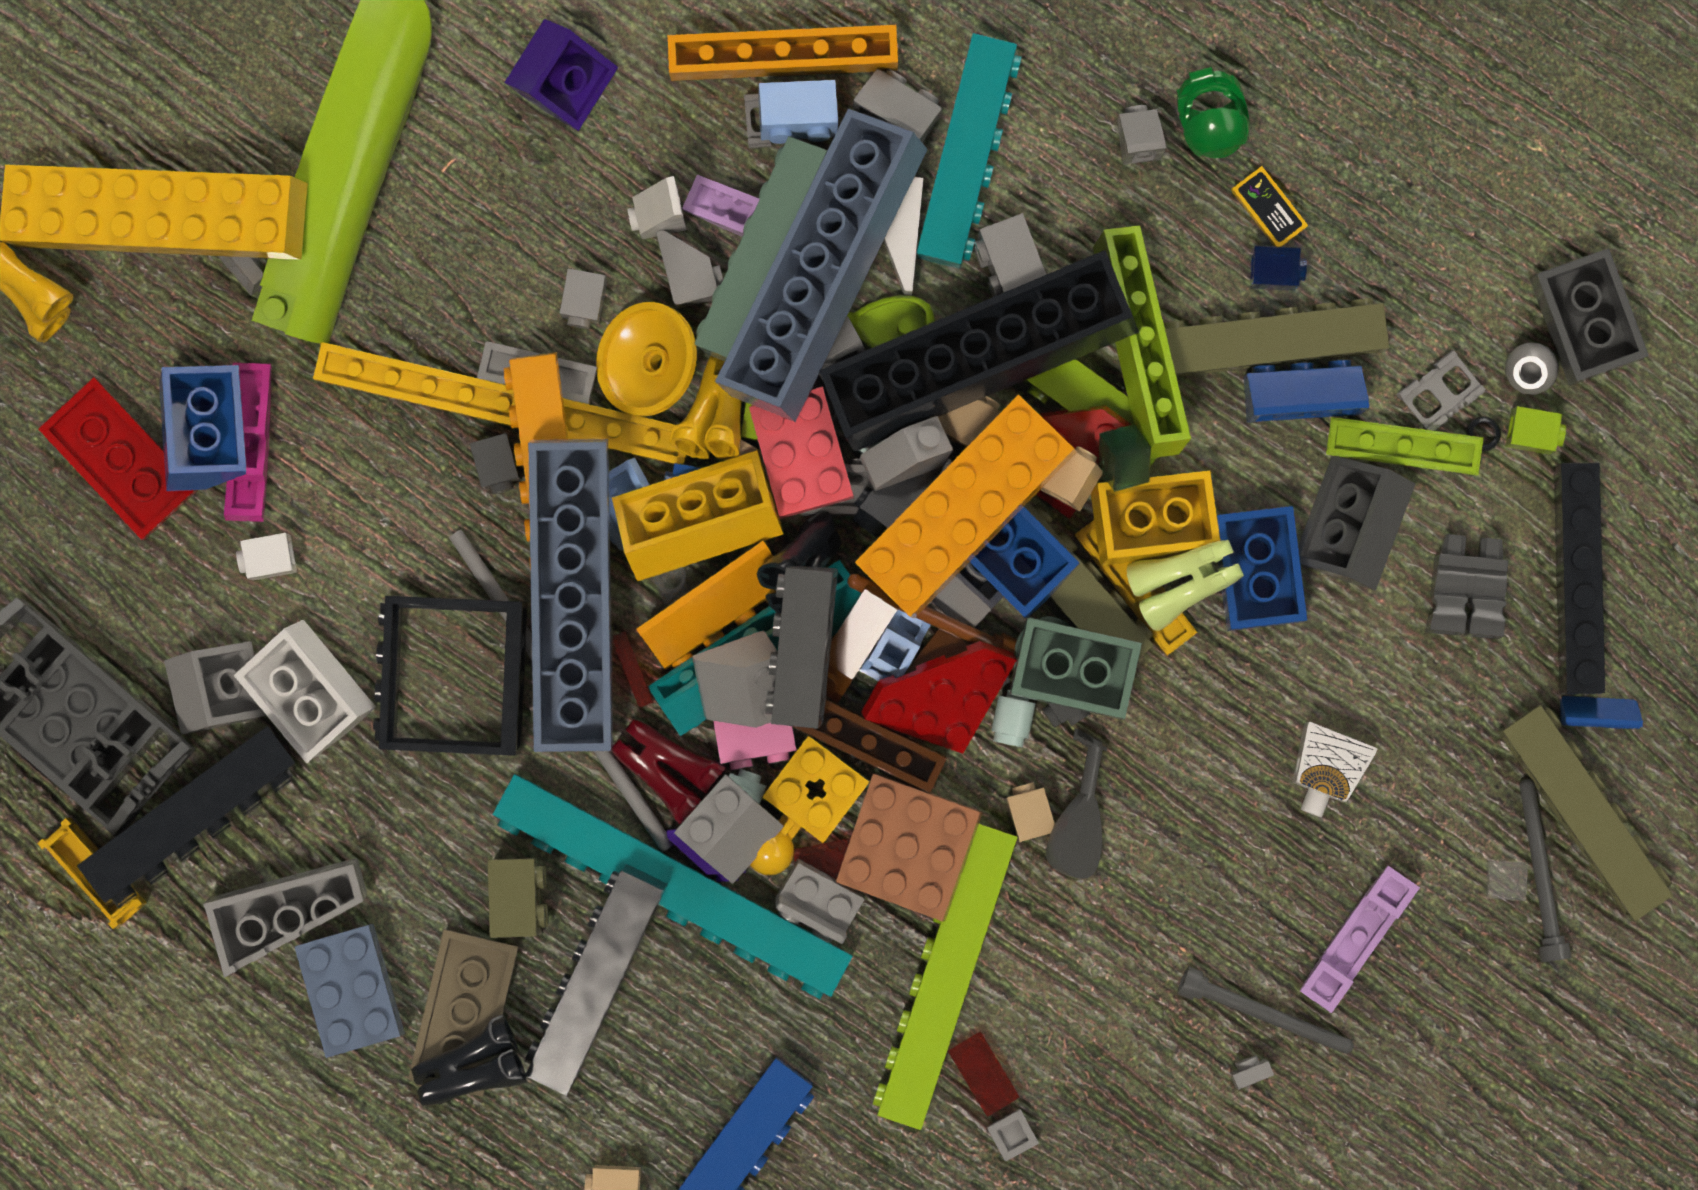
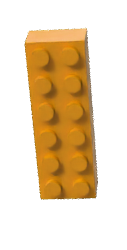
M1018 394L855 563L908 616L915 619L1077 451Z

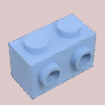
M835 80L759 83L758 106L761 140L783 144L788 136L795 139H808L811 142H823L835 137L838 129Z

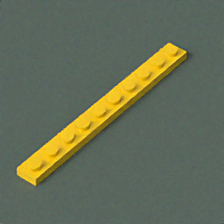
M324 342L321 343L313 376L315 381L511 426L509 406L515 405L513 390H506L504 384ZM563 398L569 439H608V449L670 464L685 465L687 455L679 452L669 443L671 431L677 425Z

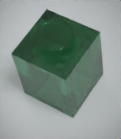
M1132 424L1099 433L1098 466L1103 471L1102 475L1113 491L1148 483L1150 478L1151 446L1137 426Z

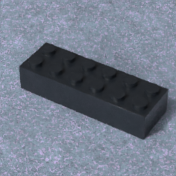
M267 726L78 864L77 867L108 909L113 905L120 909L137 896L135 889L147 881L151 886L167 875L169 871L166 866L179 858L181 862H184L200 850L198 843L208 835L215 839L232 826L230 824L231 818L240 812L245 817L263 803L261 796L272 789L276 794L294 781L292 778L294 776L293 773L296 771L295 762Z

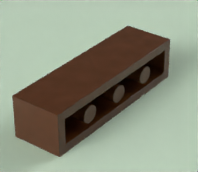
M827 698L824 722L818 729L792 726L931 793L947 760V756L885 726L865 720L862 715Z

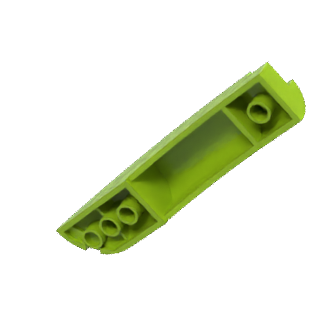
M360 0L327 84L295 174V178L308 183L301 260L268 258L260 283L262 289L251 321L283 331L286 335L320 344L322 342H330L363 236L404 126H406L429 53L432 38V22L429 7L425 0Z

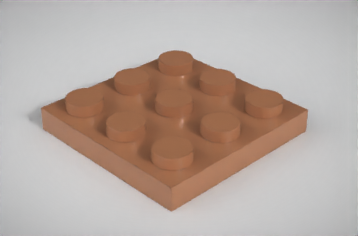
M873 773L836 882L942 922L946 921L983 812L886 776Z

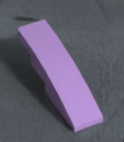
M697 175L682 210L743 237L744 225L747 219L753 215L759 198Z

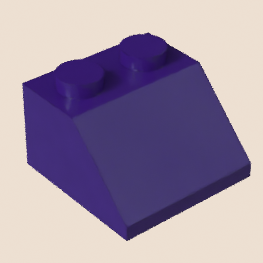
M544 19L504 83L529 102L579 131L618 67L570 29Z

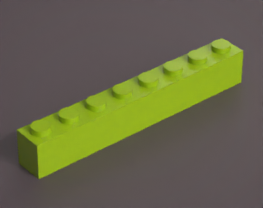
M981 824L978 825L946 921L942 922L933 918V922L938 923L939 926L935 938L927 937L921 954V959L927 960L923 975L915 973L908 994L914 996L915 999L911 1011L903 1009L897 1027V1032L903 1033L899 1048L893 1046L890 1048L884 1068L891 1070L886 1085L879 1083L872 1105L879 1107L877 1116L918 1130L922 1129L1018 838L1017 836Z

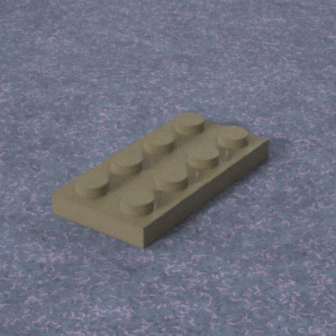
M443 930L411 1069L429 1058L465 1043L482 1031L491 1019L504 1014L519 946L452 930ZM410 1069L408 1080L414 1081L412 1071ZM485 1090L472 1092L469 1094L483 1097L485 1094Z

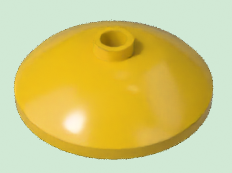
M642 302L632 305L619 313L611 321L598 346L596 367L598 368L597 377L600 387L612 405L628 414L652 416L669 409L683 396L693 378L697 361L695 337L689 323L675 309L656 302ZM662 358L661 366L658 368V363Z

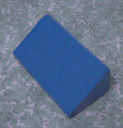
M1563 696L1560 699L1559 721L1562 726L1640 729V727H1643L1640 709L1635 700Z

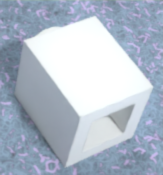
M281 533L240 541L242 550L236 551L237 563L240 573H246L247 579L254 581L297 573L291 535Z

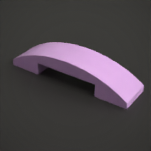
M1387 865L1332 939L1307 977L1300 992L1332 1013L1353 984V979L1395 919H1398L1420 887Z

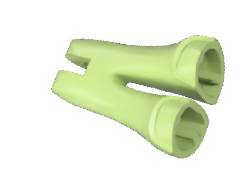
M1229 540L1212 542L1171 557L1139 560L1128 564L1127 578L1133 594L1137 597L1188 575L1193 576L1192 580L1140 601L1139 608L1153 630L1160 631L1171 624L1182 612L1192 605L1231 586L1244 576L1239 563L1230 567L1219 568V572H1216L1214 569L1213 561L1217 563L1224 556L1234 553Z

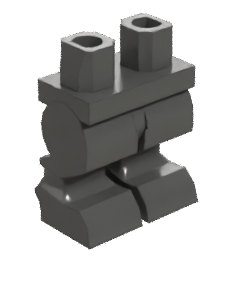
M1446 534L1441 545L1440 554L1434 557L1430 595L1431 601L1435 604V609L1428 616L1425 632L1456 636L1464 634L1467 637L1497 640L1504 637L1505 617L1503 616V608L1506 606L1508 560H1503L1502 540L1481 538L1479 540L1478 557L1465 556L1466 536ZM1469 600V604L1472 606V614L1467 619L1465 604Z

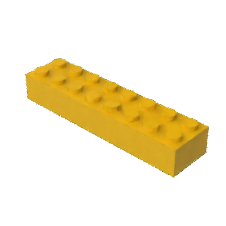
M5 165L0 215V241L16 247L301 260L308 183L286 175Z

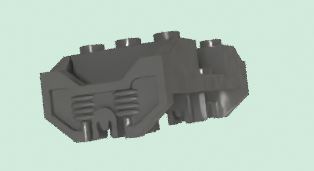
M16 597L0 611V639L19 622L42 629L21 653L15 652L11 656L14 658L13 662L0 675V737L101 823L113 836H118L133 823L146 803L165 781L185 763L196 748L143 700L136 699L83 653L84 649L24 599ZM165 733L172 750L156 766H153L139 784L133 788L124 799L125 802L118 811L100 806L159 736Z

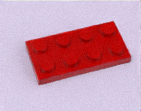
M94 377L38 429L143 541L198 491H166L164 450Z

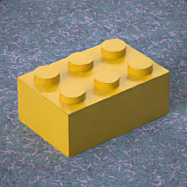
M1210 470L1097 483L1091 492L1101 566L1171 557L1212 542L1220 541Z

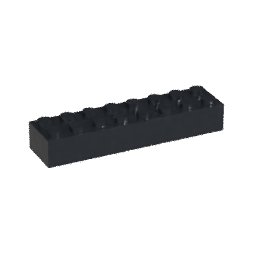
M1103 250L819 371L845 438L855 452L890 437L902 428L944 415L1137 334L1139 330L1107 253Z

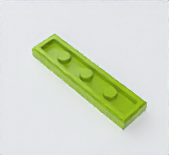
M1331 417L1326 455L1478 475L1484 437Z

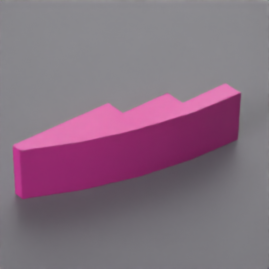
M233 363V365H239L246 474L227 481L224 517L226 521L264 522L272 367L271 364Z

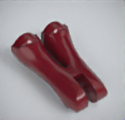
M633 718L625 730L637 742L645 745L646 748L642 753H639L635 747L618 739L611 751L623 765L642 779L659 796L673 818L681 825L704 798L661 767L659 761L678 771L706 795L719 783L727 767L679 746L656 729Z

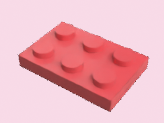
M823 387L810 391L796 422L756 406L749 407L780 519L854 499Z

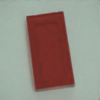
M624 631L614 635L612 641L638 707L645 708L655 704L628 633Z

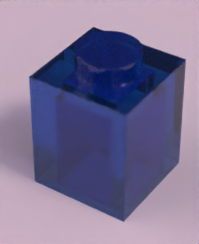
M1255 246L1251 251L1250 289L1295 291L1299 287V281L1306 280L1307 259L1300 258L1301 248Z

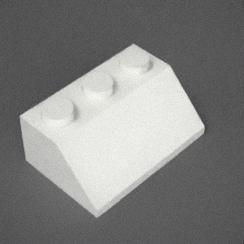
M304 620L284 628L234 674V677L306 763L312 761L351 731L376 708Z

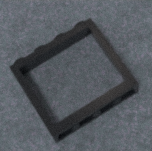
M385 596V603H380V615H378L379 626H384L383 641H378L376 650L377 664H382V679H377L375 684V702L380 703V718H375L373 730H375L374 741H379L378 749L508 756L520 755L528 602ZM402 608L507 613L501 742L397 737Z

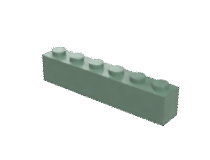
M789 136L785 145L778 150L775 157V167L769 180L761 187L759 202L753 215L747 219L744 225V235L737 250L729 258L728 270L721 285L713 293L712 305L706 319L697 328L695 345L706 354L722 361L726 360L827 150Z

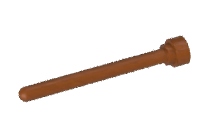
M851 574L847 579L848 586L856 591L863 593L866 586L869 585L891 599L874 581L859 574ZM928 606L916 616L917 619L972 644L982 641L1013 652V654L1015 653L1017 639L1005 633L1001 635L994 633L991 636Z

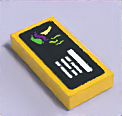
M1263 166L1231 189V192L1277 250L1308 227V224Z

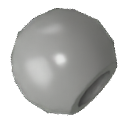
M1525 343L1517 346L1510 352L1505 362V374L1508 382L1515 390L1523 394L1537 395L1545 392L1554 385L1558 377L1559 364L1555 354L1548 347L1539 343Z

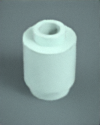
M1007 690L1006 697L998 696L991 729L992 732H995L993 742L1023 748L1024 739H1029L1036 703L1029 702L1028 698L1010 695V690Z

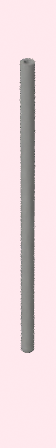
M462 529L452 534L449 539L490 600L510 601ZM499 612L506 622L507 613ZM527 627L526 653L532 660V633ZM593 751L660 851L663 853L672 847L674 843L667 838V832L613 752Z

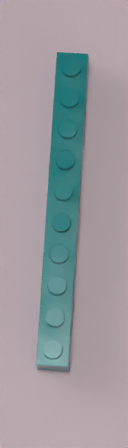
M518 774L513 775L492 814L500 819L497 826L516 836L520 830L533 836L531 844L549 854L552 853L554 848L567 855L564 862L576 869L585 872L587 867L598 871L601 873L598 880L604 884H607L613 871L620 873L626 864L668 883L659 902V905L668 909L666 917L685 927L688 921L702 927L699 933L701 936L720 945L722 939L736 946L733 953L751 963L755 961L756 957L770 964L767 971L785 981L788 980L790 975L804 982L801 987L803 991L818 999H821L823 994L832 996L853 957L852 954L820 939L815 934L796 924L788 922L780 915Z

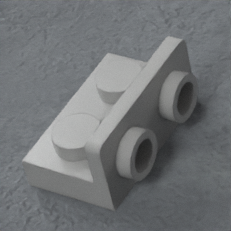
M798 859L775 899L779 915L788 922L796 925L802 922L813 928L812 932L826 942L835 940L843 944L847 937L846 930L864 902L865 894L837 883V879Z

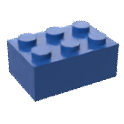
M1293 506L1217 515L1220 541L1229 540L1234 553L1224 556L1218 562L1219 568L1230 567L1239 563L1244 574L1237 582L1222 590L1227 631L1307 621Z

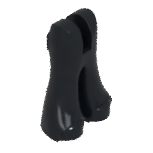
M822 511L806 519L801 525L796 538L758 569L757 578L760 585L771 589L765 597L770 607L776 613H782L783 598L776 597L778 575L785 574L786 567L825 568L839 550L842 541L838 532L835 531V524L829 512Z
M503 1014L491 1019L482 1031L465 1043L429 1058L411 1069L414 1082L422 1085L417 1090L422 1106L440 1105L472 1092L512 1087L527 1083L524 1066L517 1055L519 1049L515 1037Z

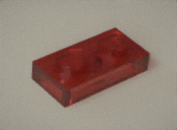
M981 1031L947 1050L987 1117L1020 1098Z

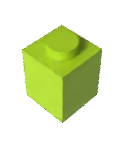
M1516 406L1510 413L1505 447L1548 455L1556 452L1557 446H1563L1566 435V424H1561L1562 414Z

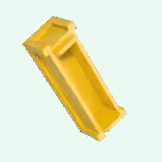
M65 818L60 823L61 826L48 838L41 839L37 844L41 849H47L105 914L111 921L108 923L112 929H119L147 902L136 891L137 896L122 908L118 909L116 905H113L108 909L77 867L78 864L99 850V848L72 818Z

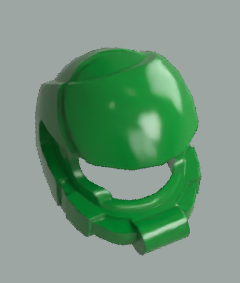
M1212 66L1189 72L1190 78L1183 82L1180 89H1177L1176 94L1179 118L1184 128L1183 135L1189 148L1196 155H1203L1208 158L1220 159L1234 154L1243 144L1248 142L1250 134L1248 108L1238 79L1234 75H1228L1222 71H1213ZM1210 91L1222 92L1224 96L1232 100L1224 107L1208 109L1206 111H1197L1191 108L1193 100L1197 96Z

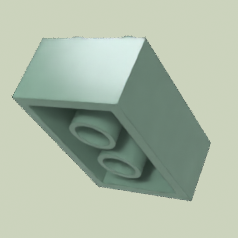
M1027 618L1009 694L1123 720L1127 713L1142 643Z

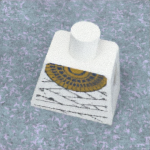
M1305 722L1293 777L1294 784L1308 789L1300 810L1322 818L1329 798L1340 802H1347L1378 748L1312 722Z

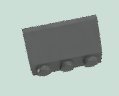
M1332 456L1298 545L1300 565L1344 582L1376 591L1415 483L1386 468Z

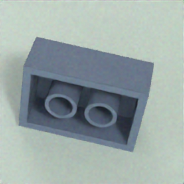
M374 924L294 946L326 1058L405 1034Z

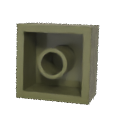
M540 858L488 860L490 938L539 936L542 934V928L548 927V904H541V889L547 888L548 885L547 866H540Z

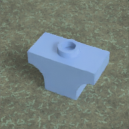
M897 610L860 671L877 681L894 675L895 678L903 676L918 652L931 624L917 618H911L906 613Z

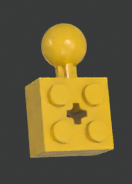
M808 736L762 796L783 813L778 821L784 827L775 837L762 845L756 859L750 866L756 872L763 875H776L783 872L793 860L794 845L792 840L799 830L804 828L824 843L870 782ZM819 779L825 782L823 790L826 792L825 797L821 799L816 796L813 800L807 797L809 789L806 787L807 782L812 781L816 783Z

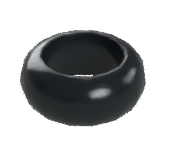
M1486 416L1473 419L1467 426L1466 435L1473 436L1474 428L1478 424L1489 425L1493 430L1494 437L1491 443L1483 444L1482 452L1494 449L1501 438V429L1498 423Z

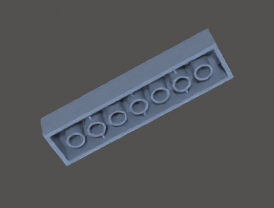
M851 109L847 110L715 380L731 397L796 422L817 379L819 370H821L928 150L914 132Z
M608 439L530 440L528 452L534 752L611 751L613 747Z

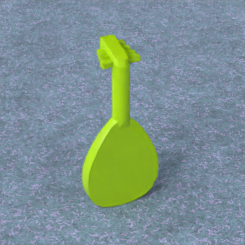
M908 295L883 298L863 306L854 313L849 312L847 315L860 340L870 349L935 322L934 312L930 304L921 298Z

